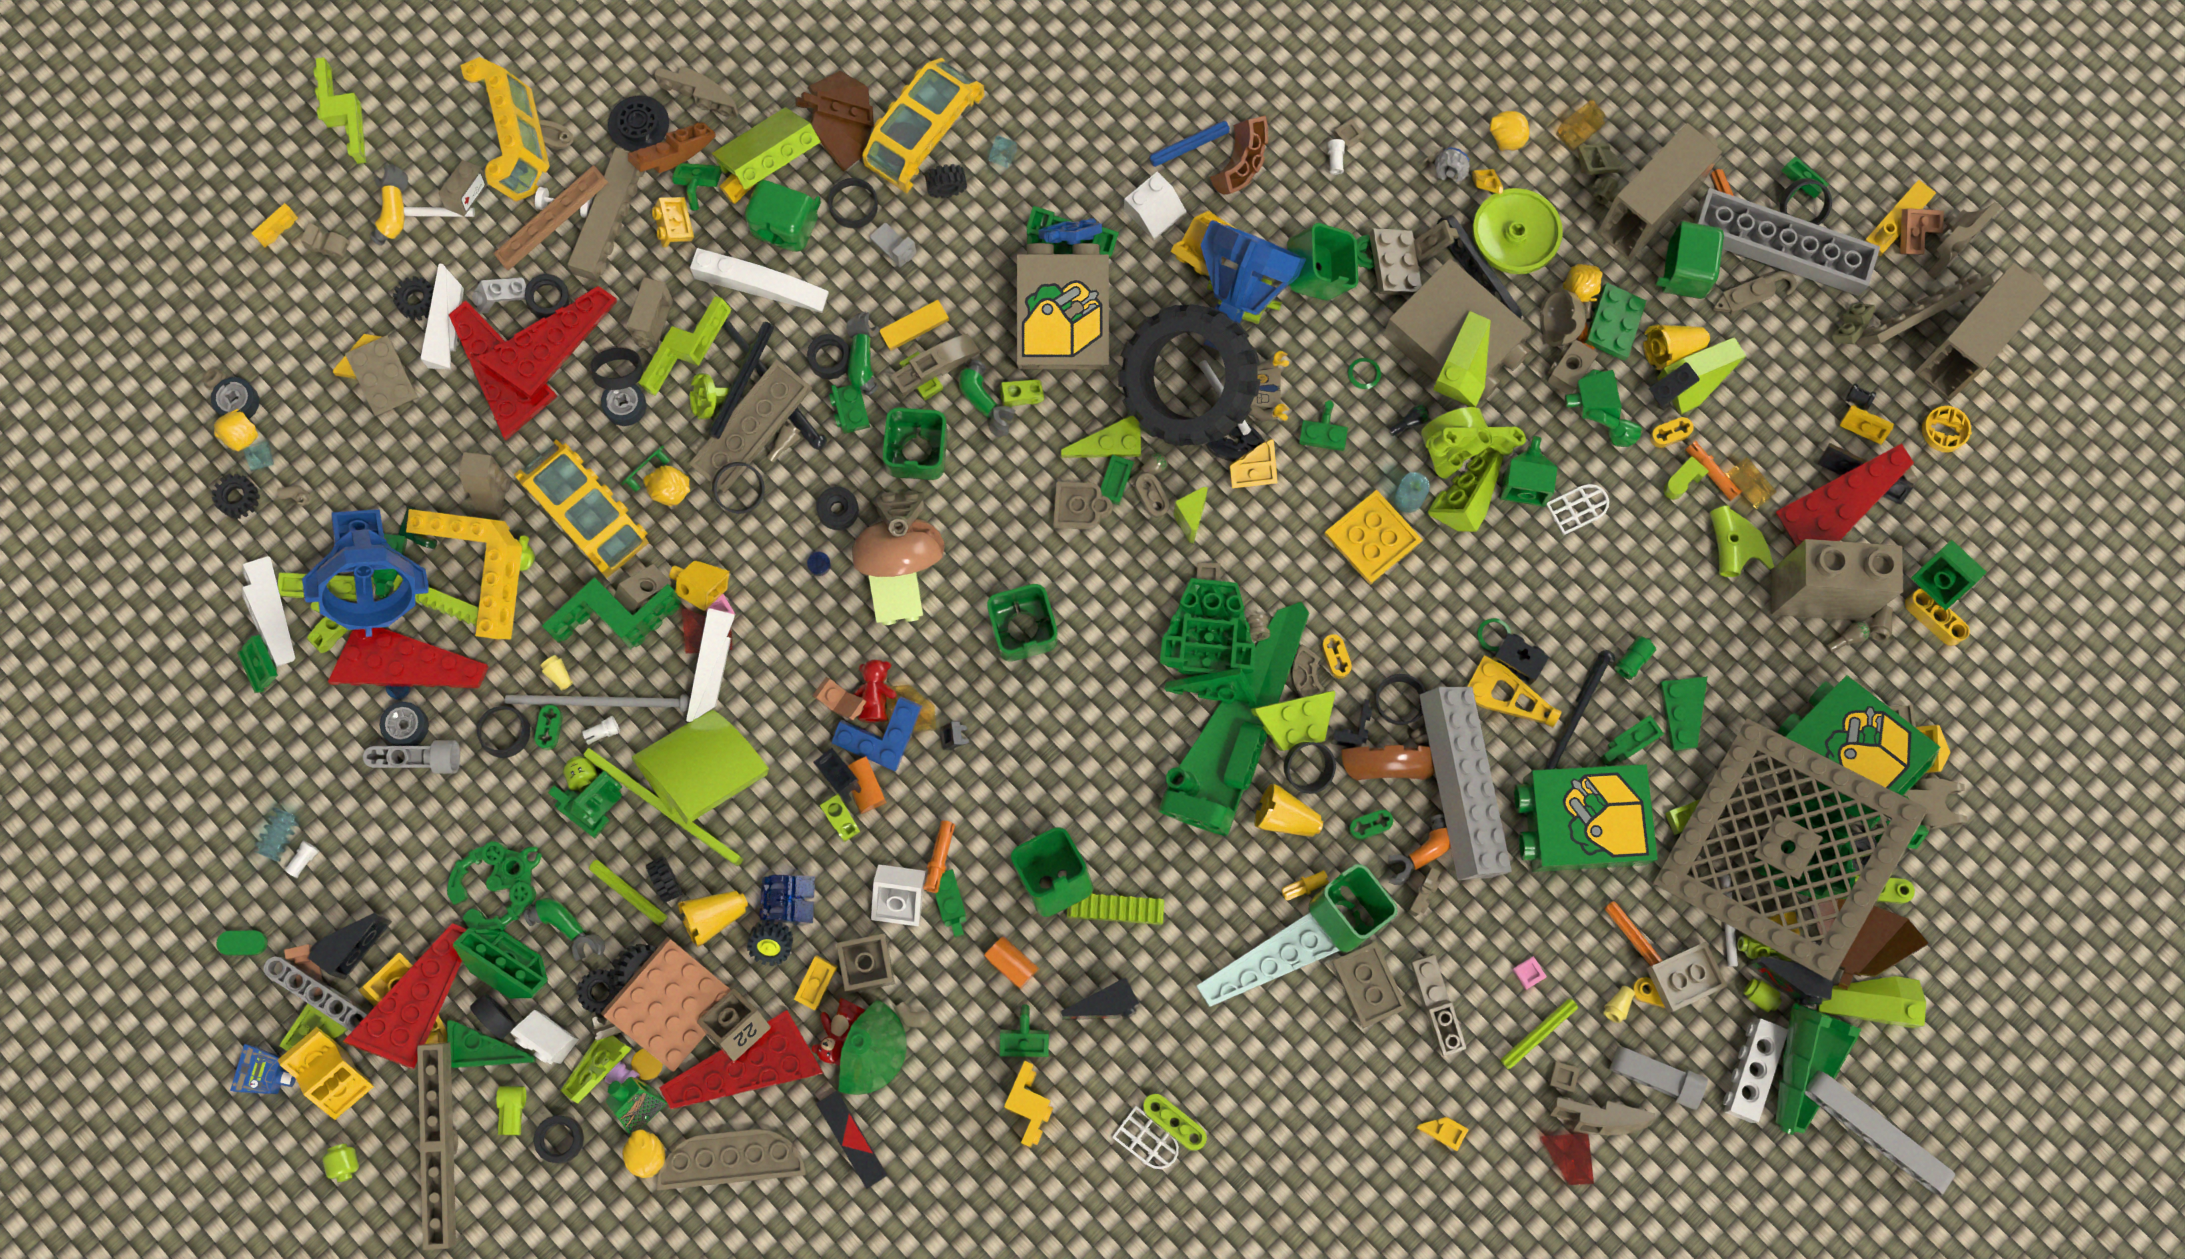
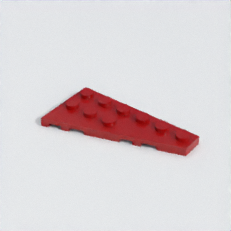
M597 286L575 299V302L567 307L559 308L555 311V314L546 319L545 317L516 333L512 339L503 344H497L493 347V350L484 355L482 353L475 357L476 361L532 400L617 303V298Z
M465 300L448 315L501 430L502 436L506 441L556 399L557 395L545 384L531 400L476 361L475 357L482 353L483 355L493 350V347L497 344H503L506 341Z
M1901 443L1776 511V515L1796 547L1805 539L1840 541L1906 473L1914 462Z
M381 627L372 628L371 637H366L365 629L352 630L328 683L330 685L351 684L358 686L360 684H374L376 686L401 687L418 685L426 687L480 688L489 667L487 664Z
M452 923L343 1040V1043L413 1070L418 1061L417 1046L426 1043L462 963V959L454 949L453 943L467 929Z
M786 1010L769 1020L767 1023L771 1028L735 1061L720 1050L660 1086L659 1089L670 1109H676L824 1074L789 1011Z

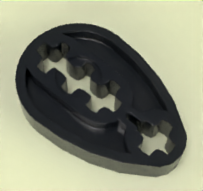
M1248 424L1251 431L1246 435H1243L1238 426L1231 430L1230 437L1232 439L1241 438V443H1238L1237 446L1233 445L1234 441L1229 438L1227 441L1221 438L1217 441L1208 442L1206 446L1216 457L1234 462L1265 441Z

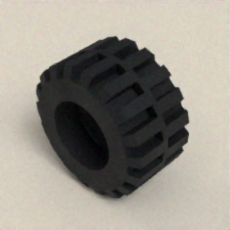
M636 944V946L626 947L627 951H621L618 954L620 958L619 960H613L612 964L615 965V968L610 969L609 973L613 975V979L609 980L610 985L615 986L612 989L615 994H618L634 976L638 965L647 961L658 947Z

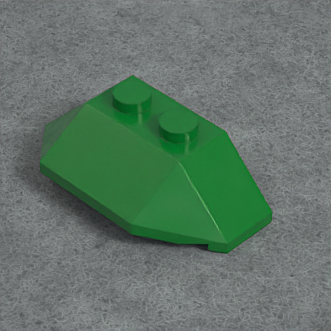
M468 928L453 943L454 949L469 972L509 999L533 998L548 982L542 956L504 931Z

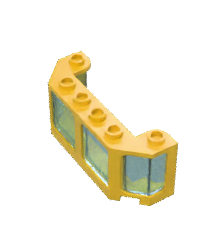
M478 57L462 64L461 70L464 79L470 83H479L488 92L502 156L489 161L486 165L485 175L487 184L515 202L534 195L539 188L536 184L542 172L546 173L550 165L532 89L503 67L484 58Z
M943 58L926 63L922 69L917 70L914 80L910 85H906L902 89L897 101H893L889 105L885 116L876 121L868 144L863 151L864 166L907 194L913 187V183L910 182L911 178L919 173L918 167L968 105L972 107L974 101L979 104L985 96L984 85L978 81L974 82L948 65Z
M556 439L551 447L523 470H518L514 476L607 579L649 544L645 537L648 533L639 523L637 525L633 523L626 514L629 510L620 500L615 502L611 498L614 494L605 484L600 486L596 481L599 477L590 467L586 470L581 465L584 462L575 451L573 452L566 443L562 445Z

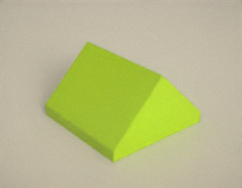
M1202 487L1175 501L1173 516L1189 543L1194 544L1206 502L1208 487Z

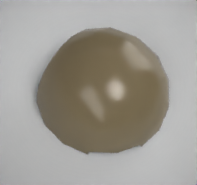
M1563 288L1553 289L1542 303L1539 316H1541V327L1544 335L1542 338L1548 345L1556 347L1567 345L1581 335L1585 328L1587 314L1585 305L1575 293Z

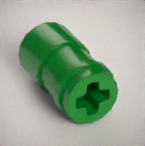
M1637 636L1624 656L1617 661L1614 668L1622 677L1632 680L1657 649L1649 638Z

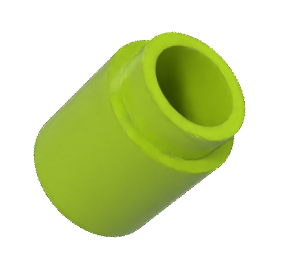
M1752 978L1743 991V994L1747 996L1749 1001L1765 1012L1775 1011L1782 1002V999L1779 998L1781 993L1761 979Z

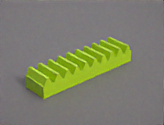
M397 575L393 583L394 591L400 587L403 581L400 575ZM429 588L428 593L415 594V602L417 604L422 603L425 607L430 606L435 611L438 609L442 614L447 613L452 618L455 616L459 621L464 620L467 624L472 623L477 627L479 607L432 588Z
M1091 894L1088 898L1068 907L1067 918L1163 925L1164 900L1160 898Z

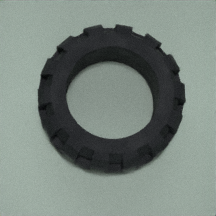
M1190 304L1173 305L1160 309L1159 313L1152 317L1147 316L1135 327L1136 333L1131 340H1126L1120 355L1124 359L1122 370H1118V387H1123L1125 399L1122 402L1129 415L1134 416L1139 421V427L1151 437L1163 439L1168 444L1196 446L1217 441L1232 433L1231 430L1238 424L1243 423L1252 410L1250 406L1254 397L1258 396L1261 379H1258L1257 366L1260 365L1257 350L1251 346L1248 340L1249 334L1239 322H1234L1227 317L1226 313L1215 308ZM1187 332L1200 334L1214 344L1221 354L1226 374L1224 389L1217 403L1208 412L1196 418L1184 417L1170 410L1159 397L1154 382V368L1159 353L1170 340Z

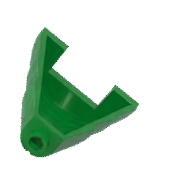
M877 999L852 1024L843 1045L840 1060L839 1092L851 1095H864L877 1091L895 1078L904 1063L907 1051V1038L904 1027L897 1014L889 1006Z
M1798 1003L1793 1004L1783 1057L1782 1080L1779 1081L1776 1123L1780 1125L1779 1129L1791 1135L1794 1132L1805 1133L1820 1107L1805 1094L1806 1086L1816 1071L1824 1072L1835 1080L1840 1068L1857 1041L1861 1028Z

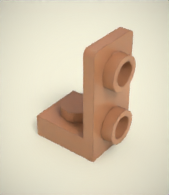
M825 677L812 695L830 711L850 720H854L862 712L863 706L866 703L863 698L846 692L828 677Z
M307 944L284 950L286 960L293 961L323 981L321 968L307 958L311 953L310 950L313 945ZM301 975L296 977L297 988L303 983ZM321 988L315 991L314 997L323 995Z

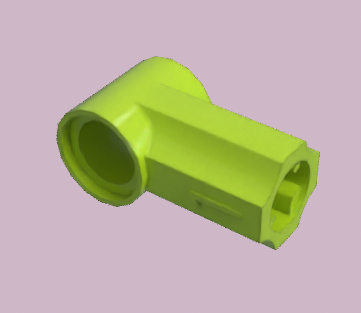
M525 1086L498 1087L496 1097L497 1108L499 1109L498 1135H521L522 1109L525 1107L527 1094Z

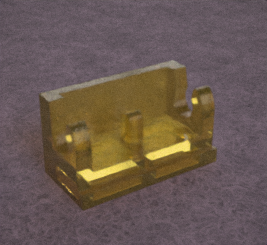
M1591 99L1560 124L1556 135L1573 151L1578 145H1581L1605 125L1603 119L1606 115L1595 101Z
M1748 457L1726 473L1756 509L1777 493Z

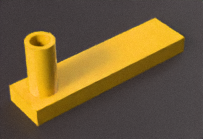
M1918 180L1866 238L1865 242L1880 246L1878 256L1881 257L1901 234L1902 209H1923L1936 192Z

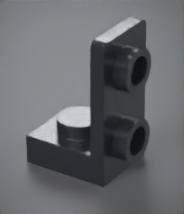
M1685 362L1650 387L1649 391L1662 409L1665 410L1671 406L1670 402L1699 382L1700 378L1689 363Z
M1365 699L1362 703L1357 734H1353V731L1350 729L1340 728L1339 731L1335 730L1331 744L1349 748L1361 747L1362 743L1366 744L1368 730L1365 729L1366 720L1370 721L1372 707H1368L1369 700Z

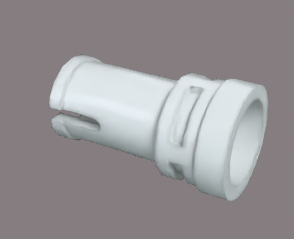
M1340 139L1330 140L1327 142L1328 155H1330L1329 171L1335 175L1342 174L1344 172L1343 154L1345 153V141Z
M610 716L601 721L600 724L583 730L582 733L584 739L587 738L586 742L589 745L606 736L610 737L620 733V729L615 718Z
M303 840L299 849H297V854L284 870L298 878L309 860L312 861L319 850Z

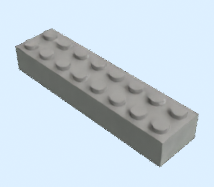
M1709 188L1702 197L1694 223L1721 228L1724 232L1722 248L1724 250L1857 296L1869 286L1880 246Z
M1438 687L1420 694L1457 879L1492 878L1512 872L1473 688Z

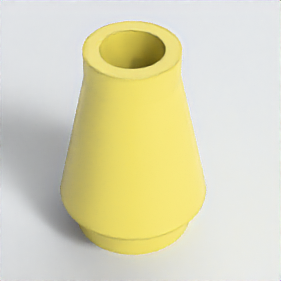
M556 655L548 658L540 665L543 669L542 673L555 683L561 691L573 684L562 659H559Z
M1622 986L1620 991L1604 1006V1015L1615 1023H1621L1622 1020H1626L1635 992L1627 986Z

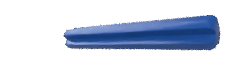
M1226 121L1217 123L1149 156L1150 162L1153 167L1161 165L1229 133L1230 127Z

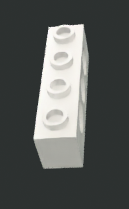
M1763 1019L1754 1020L1753 1023L1750 1022L1746 1030V1036H1748L1746 1045H1743L1739 1051L1738 1058L1741 1059L1739 1066L1734 1069L1731 1076V1082H1733L1731 1091H1728L1724 1097L1725 1113L1750 1123L1759 1122L1788 1029ZM1759 1040L1765 1044L1766 1050L1764 1053L1759 1052L1757 1049ZM1752 1063L1758 1068L1757 1076H1753L1750 1073L1749 1067ZM1744 1086L1748 1087L1751 1092L1748 1100L1742 1095Z

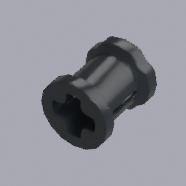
M1854 383L1845 401L1854 402L1867 411L1876 396V392L1866 391Z

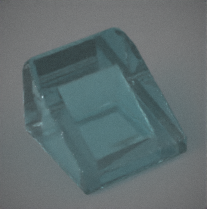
M269 441L253 444L243 449L251 471L274 465Z

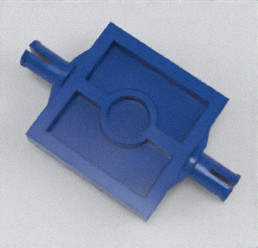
M1094 218L1081 220L1080 222L1064 221L1039 229V239H1045L1049 243H1059L1064 240L1067 241V244L1081 243L1080 240L1093 239V235L1102 233V224L1096 223Z

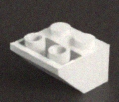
M537 1010L530 1013L511 1031L516 1036L514 1040L525 1049H534L536 1051L534 1055L538 1059L551 1065L553 1062L561 1064L579 1040Z

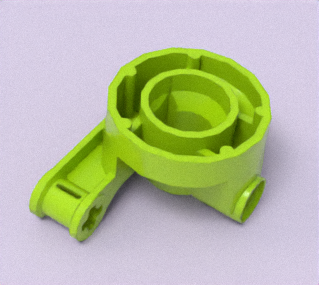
M1475 407L1460 408L1447 412L1429 422L1421 432L1424 444L1432 458L1434 470L1439 477L1444 479L1458 471L1465 460L1480 454L1488 447H1492L1501 454L1508 456L1513 452L1514 448L1522 446L1526 442L1524 432L1518 427H1488L1482 411Z

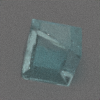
M997 135L988 161L1009 168L1017 152V142Z

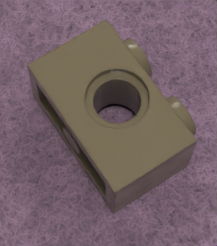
M1575 340L1571 346L1567 344L1560 353V356L1563 357L1560 363L1555 361L1548 371L1551 374L1548 383L1566 394H1572L1577 387V381L1586 374L1598 353L1578 340ZM1566 364H1572L1576 369H1569Z
M652 564L619 583L614 597L633 616L667 584L671 586L672 582Z

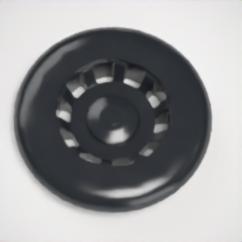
M632 96L622 100L614 107L608 119V130L613 141L623 149L633 152L662 142L669 129V115L665 107L656 99L648 96Z

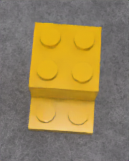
M1209 210L1194 217L1183 239L1175 243L1170 251L1176 255L1177 260L1189 263L1197 273L1207 276L1209 273L1201 249V243L1209 223L1213 220L1235 228ZM1222 257V264H1224L1226 258Z
M318 1027L314 1028L278 1059L279 1065L296 1078L303 1095L334 1120L374 1087L372 1082L356 1069L349 1053Z
M1024 1061L1004 1108L1030 1120L1021 1144L1031 1148L1033 1144L1038 1145L1043 1131L1040 1130L1043 1121L1048 1122L1053 1107L1050 1106L1051 1100L1025 1089L1026 1086H1032L1037 1073L1033 1071V1064Z

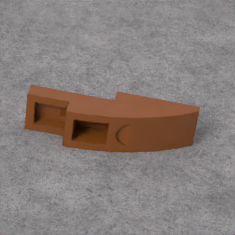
M704 122L677 129L666 134L665 142L628 153V161L640 172L654 168L658 173H662L696 155L716 137V133Z

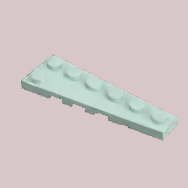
M1308 913L1196 987L1208 1006L1211 1007L1340 950L1333 944L1312 915Z

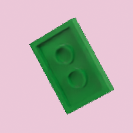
M1609 283L1603 285L1584 343L1625 361L1629 357L1647 300Z

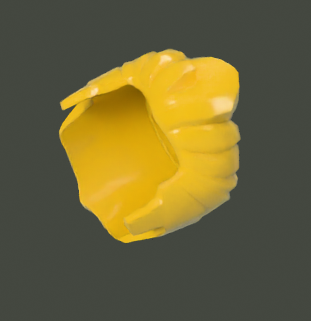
M1505 111L1492 117L1489 130L1492 136H1494L1499 150L1515 151L1526 144L1529 139V125L1523 114L1516 111Z
M1576 264L1569 270L1566 281L1563 282V289L1575 293L1582 302L1597 301V298L1591 297L1600 292L1602 272L1597 266Z
M239 409L226 413L214 423V435L221 439L227 447L237 452L250 446L258 437L255 425L247 419L243 412H237Z
M660 466V468H656L654 472H651L643 479L650 498L670 507L678 505L687 493L690 492V479L683 472L672 466Z
M635 1130L631 1133L622 1151L625 1166L635 1176L652 1178L664 1165V1145L655 1134H650L645 1130Z

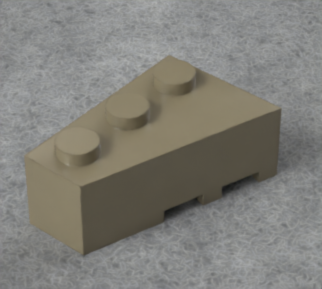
M463 452L459 476L464 492L470 493L471 498H468L467 501L469 505L474 506L472 517L500 521L505 493L510 489V479L491 455Z

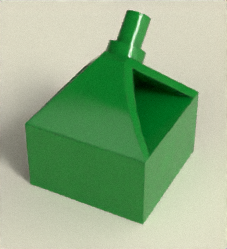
M1533 436L1531 445L1528 446L1527 450L1511 459L1503 473L1500 500L1545 507L1553 496L1558 467L1541 454V437Z
M1951 539L1911 579L1946 611L1971 589L1987 571Z

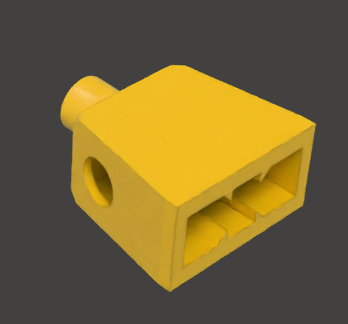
M693 561L685 569L674 565L670 570L669 578L677 581L675 592L679 597L705 611L727 590L730 571L699 561Z

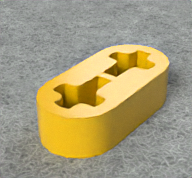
M1681 417L1659 425L1650 434V441L1655 447L1664 448L1685 440L1693 431V423L1688 418ZM1679 425L1681 427L1687 428L1685 432H1683L1682 430L1675 432L1674 430H1676L1679 427ZM1659 432L1661 435L1669 433L1664 441L1662 438H1657Z
M1335 634L1329 635L1323 641L1322 651L1331 674L1335 678L1342 679L1350 673L1352 668L1351 661L1342 638ZM1330 641H1333L1334 644L1338 643L1336 655L1332 648L1327 647ZM1338 658L1341 665L1347 666L1345 667L1343 673H1341L1340 670L1335 669V667L1338 664Z

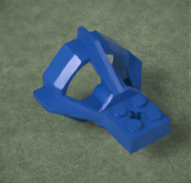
M1213 220L1209 223L1201 243V249L1214 290V297L1222 301L1221 305L1217 304L1215 309L1226 313L1227 317L1234 322H1239V324L1245 311L1259 315L1290 283L1299 277L1306 261L1305 258L1272 242ZM1222 257L1237 263V270L1223 265ZM1265 275L1283 283L1276 288L1261 280ZM1206 338L1204 344L1214 349H1217L1214 346V344Z
M380 509L331 512L334 547L328 555L302 578L305 602H318L320 614L346 629H365L366 637H371L372 628L389 627L415 606V594L429 592L426 569L389 546L384 538ZM395 569L403 578L400 587L390 596L374 602L371 580L374 570ZM354 571L357 603L347 602L334 596L326 586L330 579L340 572Z

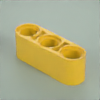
M1922 588L1906 598L1905 607L1908 612L1944 644L1955 646L1969 636V626L1950 608L1945 611ZM1916 597L1921 599L1923 606L1916 602ZM1934 613L1939 615L1940 621L1934 618ZM1952 629L1956 630L1958 637L1952 634Z

